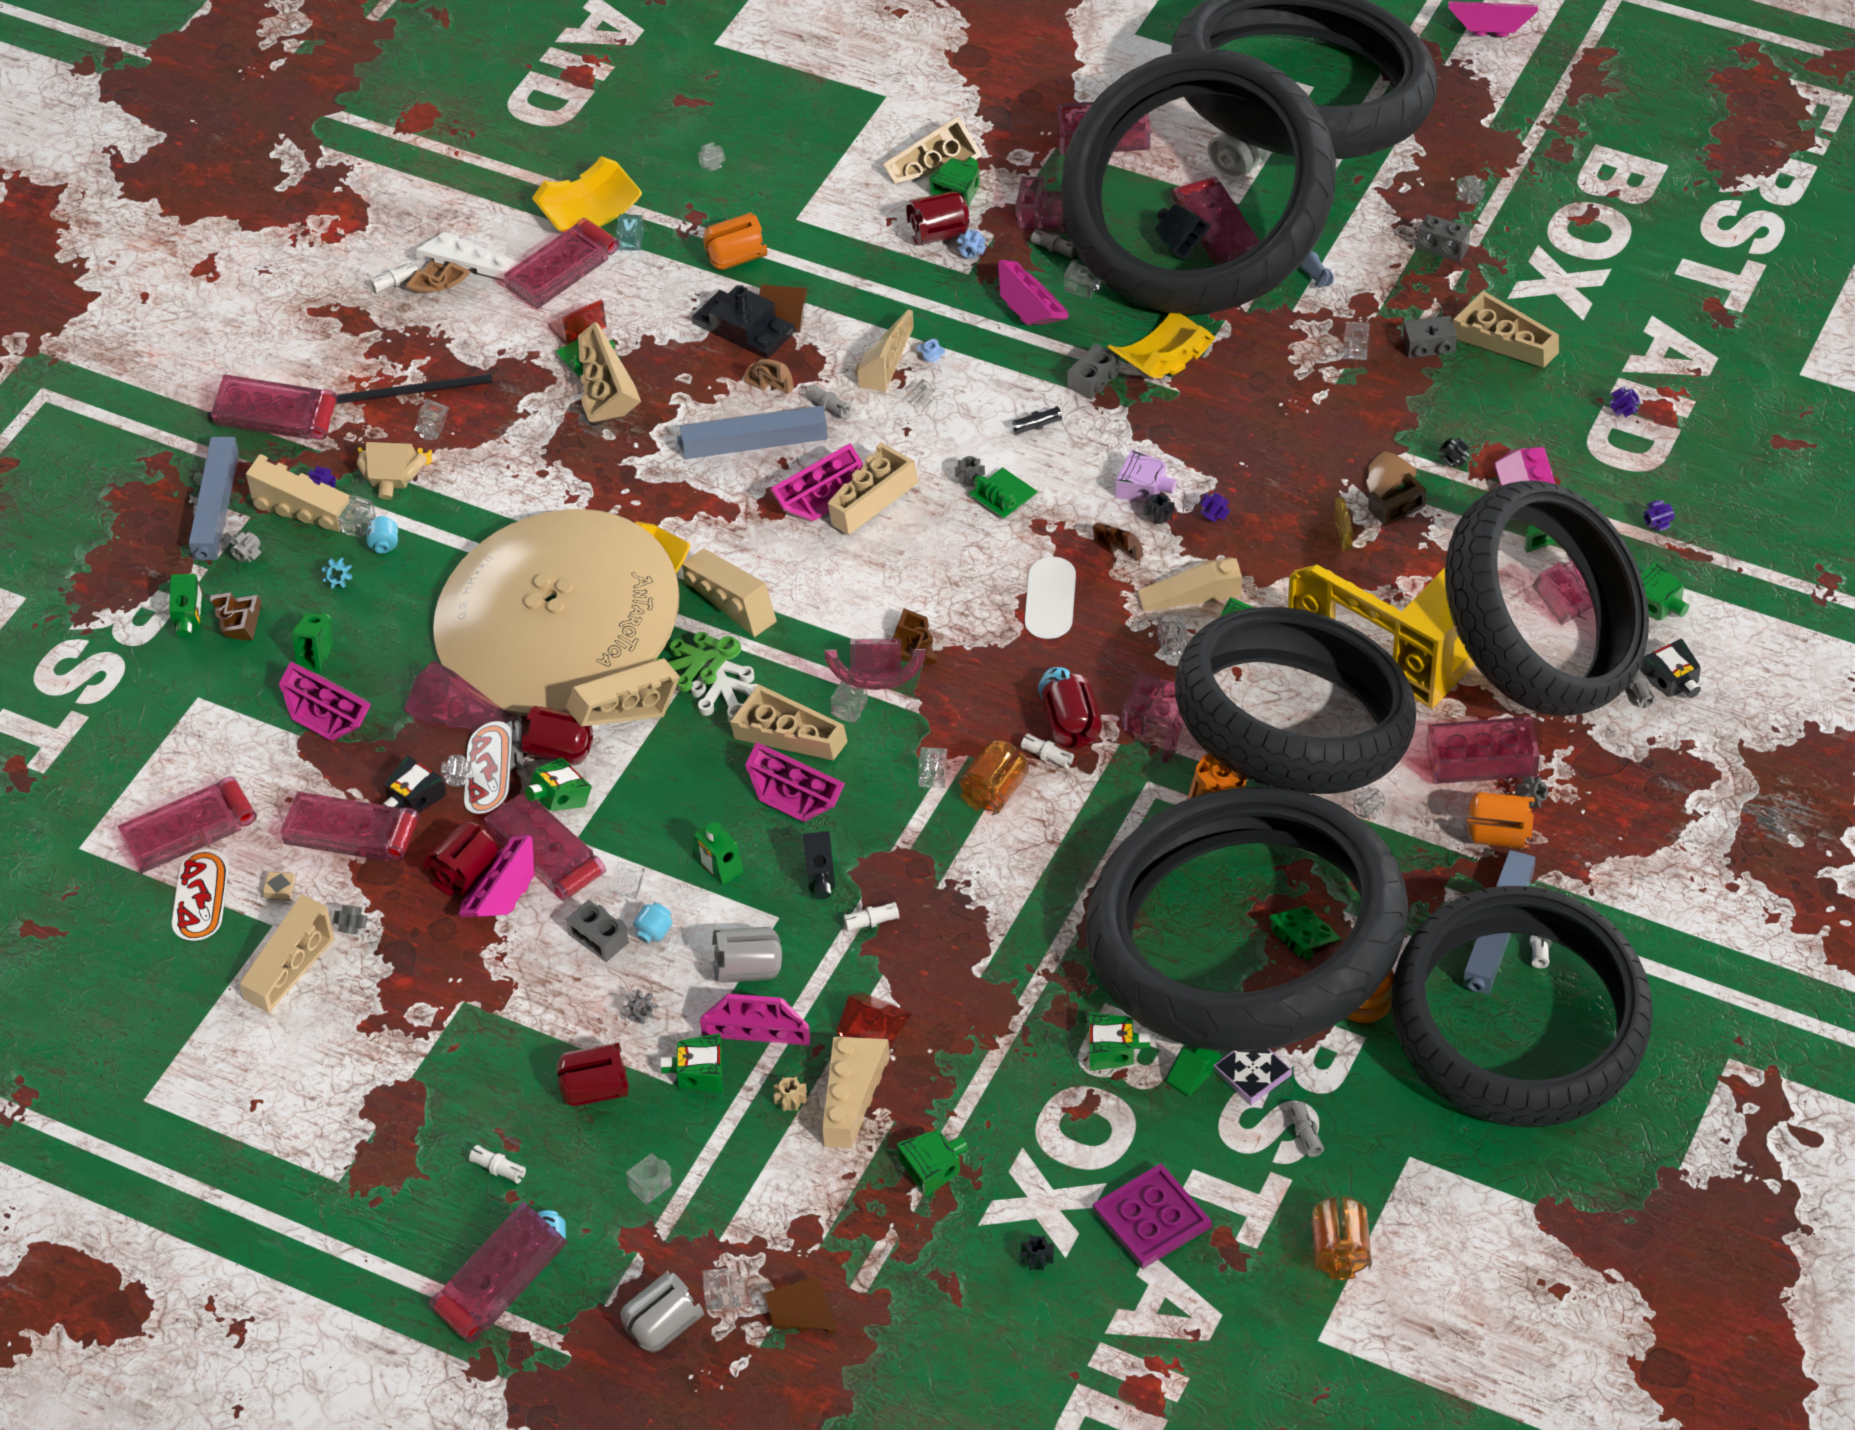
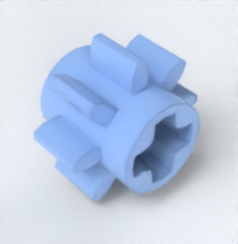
M967 230L965 234H960L957 240L959 243L957 249L960 250L964 257L976 259L978 254L983 255L986 246L984 243L986 238H983V235L977 230Z

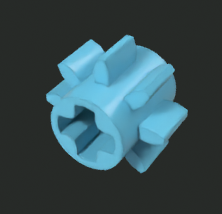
M342 557L336 563L331 558L329 559L330 568H322V571L327 572L323 582L329 580L332 583L331 588L340 583L344 588L346 586L344 579H352L353 577L351 574H348V570L352 565L346 566L343 564ZM334 568H335L337 571H338V570H342V571H343V573L341 574L340 578H339L338 575H336V576H333V575H332V572L334 571Z

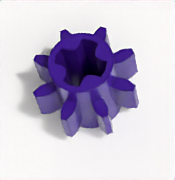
M1623 386L1611 393L1614 398L1610 400V406L1615 414L1618 416L1623 414L1626 418L1638 411L1636 406L1640 404V399L1634 389L1630 388L1627 390Z
M316 466L315 471L310 470L307 476L315 484L319 485L322 482L335 488L336 478L334 475H330L331 469Z
M1215 491L1210 496L1205 493L1199 502L1203 506L1200 512L1213 522H1216L1218 518L1225 520L1230 513L1229 508L1226 507L1229 501Z
M1663 500L1648 503L1649 509L1643 513L1646 525L1649 528L1654 527L1655 531L1671 528L1669 522L1674 521L1675 518L1671 505L1669 503L1664 504Z

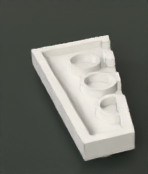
M443 232L416 249V258L424 259L425 256L434 258L436 263L444 264L445 261H448L466 269L476 268L477 273L504 280L516 273L519 267L518 262L491 252L487 248L474 245L470 241L457 238L451 233Z

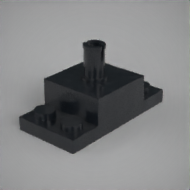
M736 285L729 293L719 290L692 316V324L765 359H769L795 333V325L776 317L774 302L749 291L743 285Z

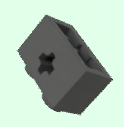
M1451 316L1404 321L1403 342L1408 358L1455 353L1457 334Z

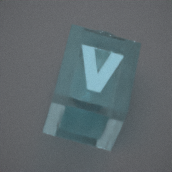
M619 214L616 230L618 250L641 251L644 235L642 215Z

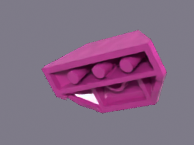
M1448 1V8L1469 31H1473V35L1480 36L1487 35V32H1496V36H1509V33H1515L1538 12V5Z
M999 261L1000 295L1006 301L1007 306L1020 316V320L1027 325H1045L1068 318L1069 314L1064 306L1036 278L1025 271L1017 261Z
M849 443L773 486L770 490L783 510L813 522L829 513L828 502L844 484H848L852 480V474L862 468L863 462L852 444Z
M1544 447L1513 449L1495 462V470L1500 486L1512 482L1530 480L1555 484Z
M291 661L279 683L291 719L331 741L359 728L371 706L369 702L360 696Z
M758 742L755 743L745 765L759 801L803 822L833 808L845 783Z
M530 835L512 836L507 841V845L497 853L494 863L474 883L461 902L459 911L461 917L508 915L514 910L516 902L529 887L528 884L534 877L533 841Z
M726 994L700 1018L702 1036L721 1033L722 1039L810 1045L809 1025L782 998Z

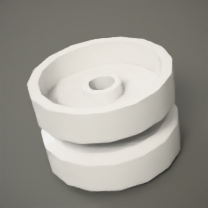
M1224 132L1215 135L1207 145V152L1213 166L1223 176L1231 180L1244 178L1253 168L1263 162L1266 157V150L1246 144Z

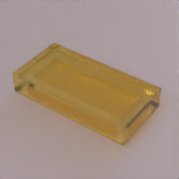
M1344 497L1335 498L1334 517L1342 551L1351 550L1353 531Z

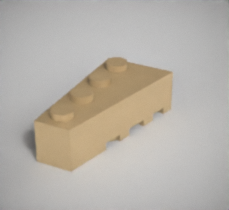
M1482 291L1453 319L1457 340L1543 368L1559 353V334L1485 291Z
M880 442L876 446V452L864 460L865 465L860 470H856L852 474V480L848 484H844L828 502L832 526L850 535L918 484L914 460Z
M259 454L246 473L255 508L300 520L304 523L314 524L324 529L341 531L353 513L350 495L322 482L317 485L309 476L303 473L297 476L287 471V466L281 463L277 465L267 462L268 457Z
M705 548L683 562L682 568L685 582L753 637H756L777 622L766 583Z
M663 658L573 687L566 708L580 726L664 717L680 676Z
M759 684L730 721L734 738L737 740L751 743L758 742L764 746L833 761L848 742L843 724Z
M303 894L299 896L239 983L245 1001L269 1013L333 942L335 938L327 906Z
M833 1037L823 1120L824 1147H853L864 1121L865 1112L870 1107L876 1086L879 1085L884 1067L887 1066L890 1059L888 1039Z

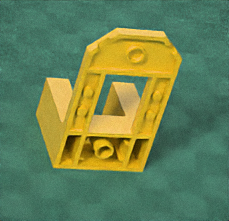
M1319 565L1295 570L1289 576L1288 608L1310 611L1335 619L1336 603L1394 634L1392 657L1404 671L1412 687L1415 700L1431 709L1475 665L1466 652L1465 645L1462 644L1456 631L1457 627L1454 626L1445 589V568L1403 611L1385 603L1373 594L1367 593L1352 582L1342 579L1332 571L1326 570Z

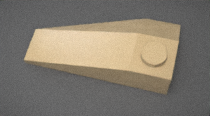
M957 116L883 163V166L892 181L898 183L932 175L949 159L954 158L965 162L968 157L977 159L982 153L960 117Z
M907 310L864 354L861 363H857L855 376L858 377L859 387L883 392L887 391L914 328L913 310Z
M594 322L578 336L579 359L583 363V375L580 376L581 383L584 384L582 405L590 422L625 416L641 402L632 379L598 323Z
M1228 557L1208 560L1138 590V595L1143 611L1229 599L1230 597L1237 598L1241 597L1242 575L1237 558Z

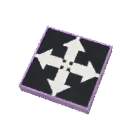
M1270 1049L1233 1051L1214 1065V1072L1250 1105L1292 1075V1069Z

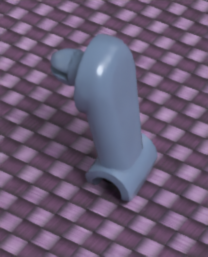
M1311 251L1301 263V269L1316 281V287L1330 286L1334 281L1331 270L1325 268L1320 262L1318 255Z

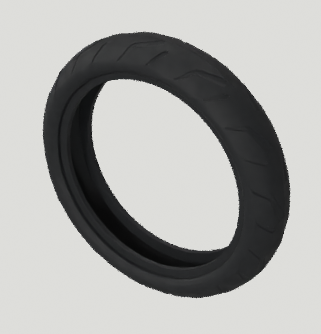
M1205 0L1193 8L1183 19L1173 38L1171 53L1194 49H1218L1230 41L1259 34L1298 35L1340 45L1361 54L1375 63L1392 81L1395 89L1381 98L1362 104L1350 106L1316 105L1328 127L1336 159L1371 155L1406 140L1423 124L1426 117L1430 114L1437 97V73L1432 56L1426 45L1401 19L1368 0ZM1201 94L1184 97L1201 117L1229 136L1270 152L1295 157L1292 141L1285 129L1276 119L1260 107L1246 100L1220 94Z
M1194 49L1160 56L1127 72L1111 84L1096 98L1077 125L1065 154L1061 183L1062 209L1068 235L1086 267L1108 288L1139 306L1165 313L1182 315H1204L1239 307L1277 287L1301 265L1323 233L1334 199L1336 184L1335 152L1326 122L1312 99L1286 73L1258 58L1222 49ZM1201 94H1220L1246 100L1260 107L1276 119L1287 132L1294 148L1295 177L1291 196L1283 214L1273 229L1257 245L1241 256L1227 263L1200 270H1172L1158 267L1126 251L1109 233L1102 208V186L1105 171L1113 151L1126 132L1136 122L1157 107L1183 97Z
M1253 786L1227 789L1195 796L1162 811L1135 829L1116 848L1103 866L1090 895L1086 923L1088 952L1092 965L1110 998L1127 1015L1143 1027L1148 1028V1030L1175 1042L1207 1050L1255 1051L1271 1049L1304 1040L1331 1028L1351 1015L1373 995L1390 973L1398 958L1405 935L1408 900L1400 867L1388 846L1367 823L1341 805L1320 796L1310 795L1307 792L1280 787ZM1270 843L1287 845L1314 853L1339 868L1353 883L1362 899L1360 912L1350 935L1329 959L1311 972L1293 981L1265 990L1222 993L1186 986L1170 979L1152 967L1142 957L1132 941L1134 924L1139 910L1147 896L1163 878L1184 863L1200 855L1228 846Z

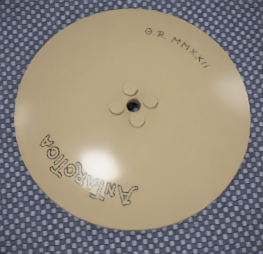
M567 509L524 518L504 527L482 541L467 554L450 575L439 597L434 616V642L437 654L444 670L454 684L471 699L486 707L520 716H528L533 706H543L569 712L566 704L573 687L651 663L657 659L669 640L677 619L679 586L675 569L662 545L649 532L634 522L618 515L588 509ZM556 595L555 599L545 601L548 596Z

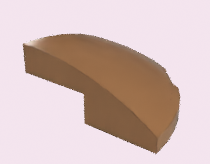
M432 259L423 271L417 270L406 284V288L428 293L449 289L462 282L470 274V270L452 262L448 265L436 263Z
M760 359L758 362L752 363L745 372L744 382L762 391L768 386H772L789 394L794 389L791 373L787 366L781 362L771 359Z
M1384 451L1372 461L1368 468L1369 477L1366 480L1368 492L1374 491L1382 499L1397 491V486L1404 483L1405 474L1410 473L1415 477L1416 468L1401 457Z

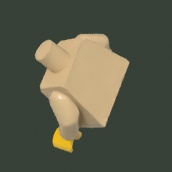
M366 442L365 451L358 447L357 466L363 477L369 480L372 487L379 488L378 497L384 500L393 498L394 488H406L407 483L416 476L420 469L432 462V450H429L428 453H423V449L418 448L416 455L412 444Z

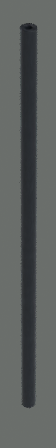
M492 374L330 396L334 398V405L493 383ZM320 397L207 412L208 421L312 408L318 406Z

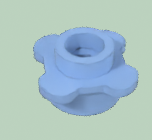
M930 339L924 344H919L917 351L922 353V358L925 361L935 362L945 353V348L940 347L938 340Z

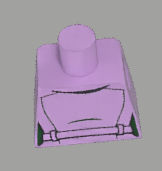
M1131 449L1116 479V498L1146 502L1147 498L1151 499L1153 495L1159 494L1160 491L1173 494L1177 480L1166 477V464L1163 461Z

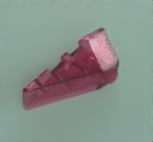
M434 660L416 677L404 708L405 713L424 723L432 725L434 722L447 725V728L455 729L456 726L470 729L471 733H474L481 726L490 722L499 721L507 724L512 721L513 725L516 721L514 717L454 671Z

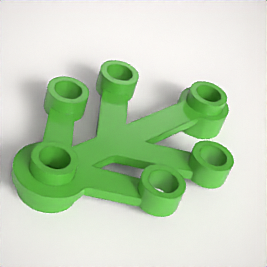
M699 632L694 636L697 648L684 643L682 639L673 640L670 643L672 654L675 656L683 654L688 656L668 663L674 670L690 666L680 676L677 683L679 690L682 692L689 691L693 687L692 679L705 663L711 659L714 660L709 667L701 671L700 676L704 684H713L717 680L716 672L726 660L735 658L741 652L740 642L732 636H725L719 640L708 636L706 632ZM708 646L713 648L707 651L702 650Z

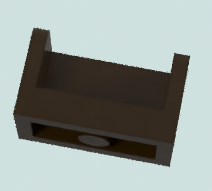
M1410 473L1404 475V487L1381 499L1374 491L1369 493L1368 510L1386 527L1425 507L1426 488Z

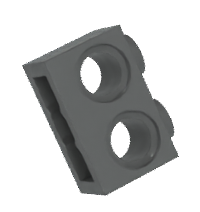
M1427 214L1418 229L1417 249L1461 262L1469 249L1471 227Z
M1095 343L1067 371L1068 388L1092 399L1097 393L1102 392L1105 385L1111 379L1116 378L1120 370L1119 355Z
M589 899L566 918L569 936L605 962H608L629 943L626 924L621 919H615L609 915L603 906L596 905Z

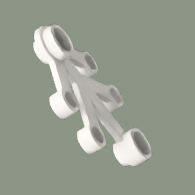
M714 659L708 660L703 668L709 667ZM726 660L716 672L717 680L705 698L699 701L698 707L700 714L705 716L711 715L714 712L713 703L722 692L728 705L727 714L730 722L743 705L737 702L732 689L746 693L748 698L758 684H748L754 680V670L752 667H743ZM724 671L739 675L740 680L726 676ZM700 675L693 682V687L691 688V694L697 698L703 697L706 694V684L703 683Z

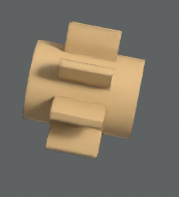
M783 1077L779 1085H774V1103H781L783 1111H797L801 1103L807 1102L805 1094L807 1093L806 1084H799L797 1077Z

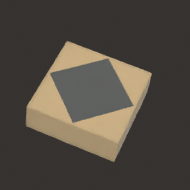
M268 872L263 891L264 898L290 900L295 883L294 873Z

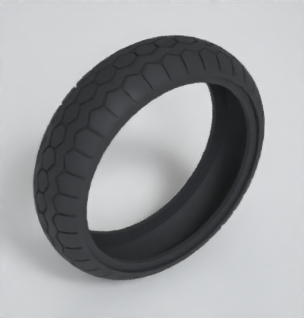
M1530 480L1508 483L1490 490L1477 499L1460 518L1451 536L1445 562V589L1453 624L1457 627V634L1462 644L1465 645L1464 648L1484 677L1502 694L1523 707L1542 714L1573 716L1594 711L1610 703L1626 689L1638 672L1646 651L1649 634L1647 597L1632 553L1629 552L1624 539L1608 518L1591 502L1576 492L1544 481ZM1508 520L1525 522L1550 536L1568 554L1586 584L1595 614L1596 647L1590 668L1583 678L1564 673L1542 659L1522 637L1508 612L1498 576V548L1502 532Z
M1257 607L1228 613L1208 623L1193 636L1185 647L1177 665L1175 675L1176 703L1180 716L1192 737L1217 761L1248 779H1254L1255 782L1263 785L1310 794H1333L1356 790L1377 781L1389 773L1406 753L1414 735L1416 725L1415 697L1412 687L1400 665L1385 649L1367 635L1343 622L1321 614L1318 615V613L1285 607ZM1251 662L1282 663L1311 670L1337 682L1353 693L1370 711L1377 726L1360 734L1334 738L1312 737L1288 732L1260 721L1238 707L1222 691L1214 674L1234 665Z
M1530 886L1491 887L1471 892L1449 902L1428 917L1411 936L1399 958L1393 977L1391 993L1393 1023L1400 1046L1415 1072L1431 1090L1452 1106L1476 1118L1500 1125L1529 1128L1553 1126L1578 1119L1595 1111L1611 1100L1629 1082L1644 1057L1650 1039L1653 1020L1652 996L1643 965L1631 944L1608 919L1595 909L1577 899L1543 888ZM1500 933H1521L1538 936L1571 950L1588 963L1605 984L1615 1008L1617 1035L1612 1044L1599 1058L1574 1073L1545 1080H1521L1505 1077L1477 1066L1463 1057L1448 1043L1431 1016L1427 1004L1425 982L1442 958L1470 940Z

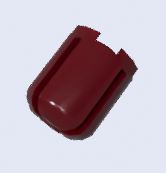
M951 191L909 200L911 204L906 205L907 223L912 225L915 236L911 237L917 246L956 238L961 233L965 234L969 229V208L964 198L958 192Z
M1069 674L1070 678L1062 679L1058 682L1052 679L1045 685L1042 691L1043 705L1052 737L1056 743L1062 747L1078 749L1090 745L1099 737L1102 730V720L1093 689L1088 679L1081 675Z
M533 706L527 716V719L531 720L527 735L522 736V752L527 753L531 757L549 761L564 758L571 766L580 765L587 758L592 747V725L580 726L570 712L543 706Z
M473 822L458 824L424 859L423 870L428 868L430 874L435 879L432 884L441 892L452 896L453 893L463 896L496 860L495 857L498 853L497 844L485 829L480 832L481 826Z
M619 1042L566 1052L559 1057L556 1065L559 1089L563 1100L569 1106L578 1107L629 1097L627 1074L623 1059H621L620 1052L622 1050Z

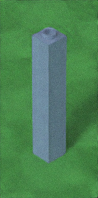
M823 406L681 425V436H676L678 450H683L685 459L828 439Z
M211 437L189 540L193 560L218 559L239 456L235 437Z
M1510 850L1496 887L1529 886L1534 874L1536 857ZM1512 933L1492 934L1477 938L1465 969L1463 988L1474 992L1490 994Z

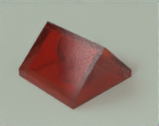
M600 299L587 304L548 324V326L565 345H568L578 340V336L594 322L598 323L601 329L607 327L604 303Z
M865 992L849 995L836 1032L837 1035L842 1037L888 1039L890 1047L910 1018L911 1013Z

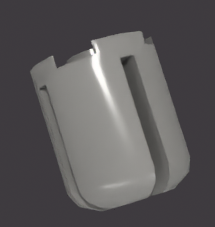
M770 927L713 930L712 945H717L714 947L715 961H713L715 980H718V983L764 981L777 977L781 969L782 949L780 938L774 929Z
M666 1271L625 1304L620 1312L624 1329L644 1351L655 1353L662 1350L704 1315V1311L699 1303L694 1307L692 1304L693 1299L687 1292L689 1289L675 1273L670 1275L669 1271Z

